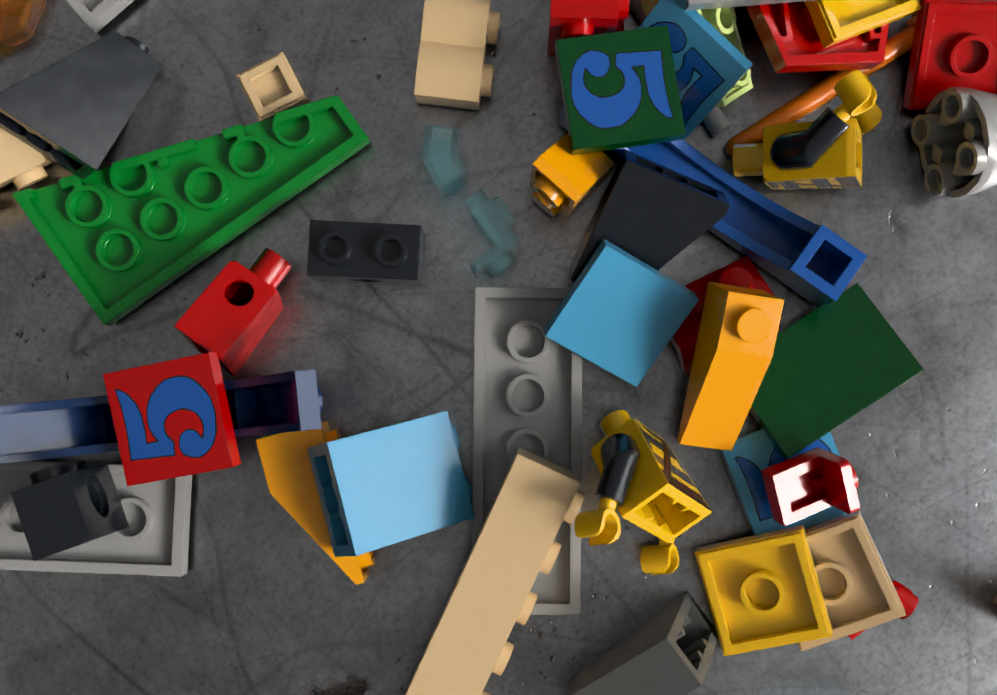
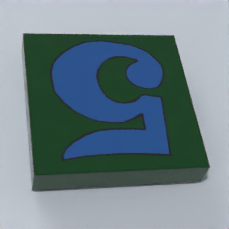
M668 25L556 40L555 54L571 155L677 141L684 138L686 133Z

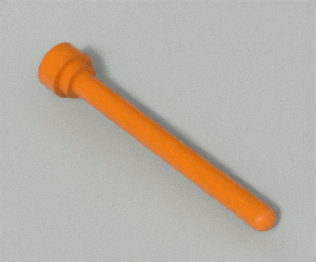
M917 11L906 22L905 29L887 39L884 62L872 69H860L859 71L868 77L912 49ZM838 70L733 136L726 143L727 154L733 157V147L735 144L763 143L764 126L795 123L837 97L838 95L834 90L835 85L843 77L855 70Z

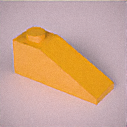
M708 282L677 437L679 444L732 451L773 357L784 305L783 299L759 289Z

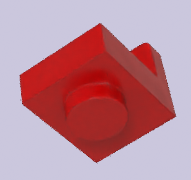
M816 447L761 470L773 520L784 526L831 506L847 514L860 510L856 492L859 482L854 468L847 459Z

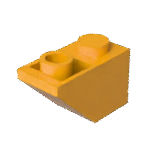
M567 133L532 163L529 185L535 191L531 194V197L549 215L555 217L560 212L569 220L610 175L615 162L602 151L571 155Z

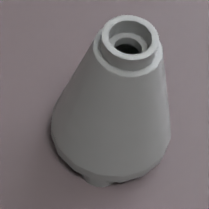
M951 87L938 93L927 106L925 114H918L911 126L912 140L919 146L921 165L925 172L924 184L926 190L933 196L945 195L951 198H960L976 194L997 185V94L966 87Z

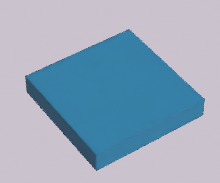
M603 239L544 327V334L547 338L637 387L699 301V298L692 290Z

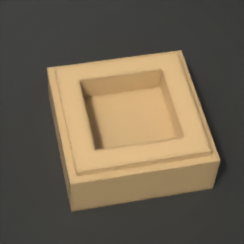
M283 52L236 75L258 121L272 118L275 116V113L309 103Z

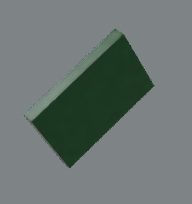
M856 283L845 290L836 302L820 306L777 334L773 357L749 411L783 459L787 460L908 382L924 369L864 290Z

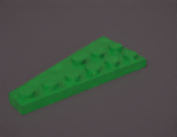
M334 95L275 113L274 117L246 126L239 124L222 129V133L197 141L189 139L113 162L111 167L95 171L84 180L76 175H71L58 179V183L35 190L28 188L12 193V195L102 324L111 326L371 142L340 97Z

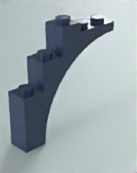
M316 369L224 381L236 438L322 429L320 413L323 407V397L317 385ZM107 395L0 406V464L119 451Z

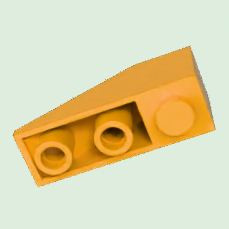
M321 421L322 429L278 433L257 439L256 444L270 494L356 585L364 583L370 575L368 567L375 565L374 552L370 551L358 556H334L307 450L308 447L342 439L339 430H330L328 421Z

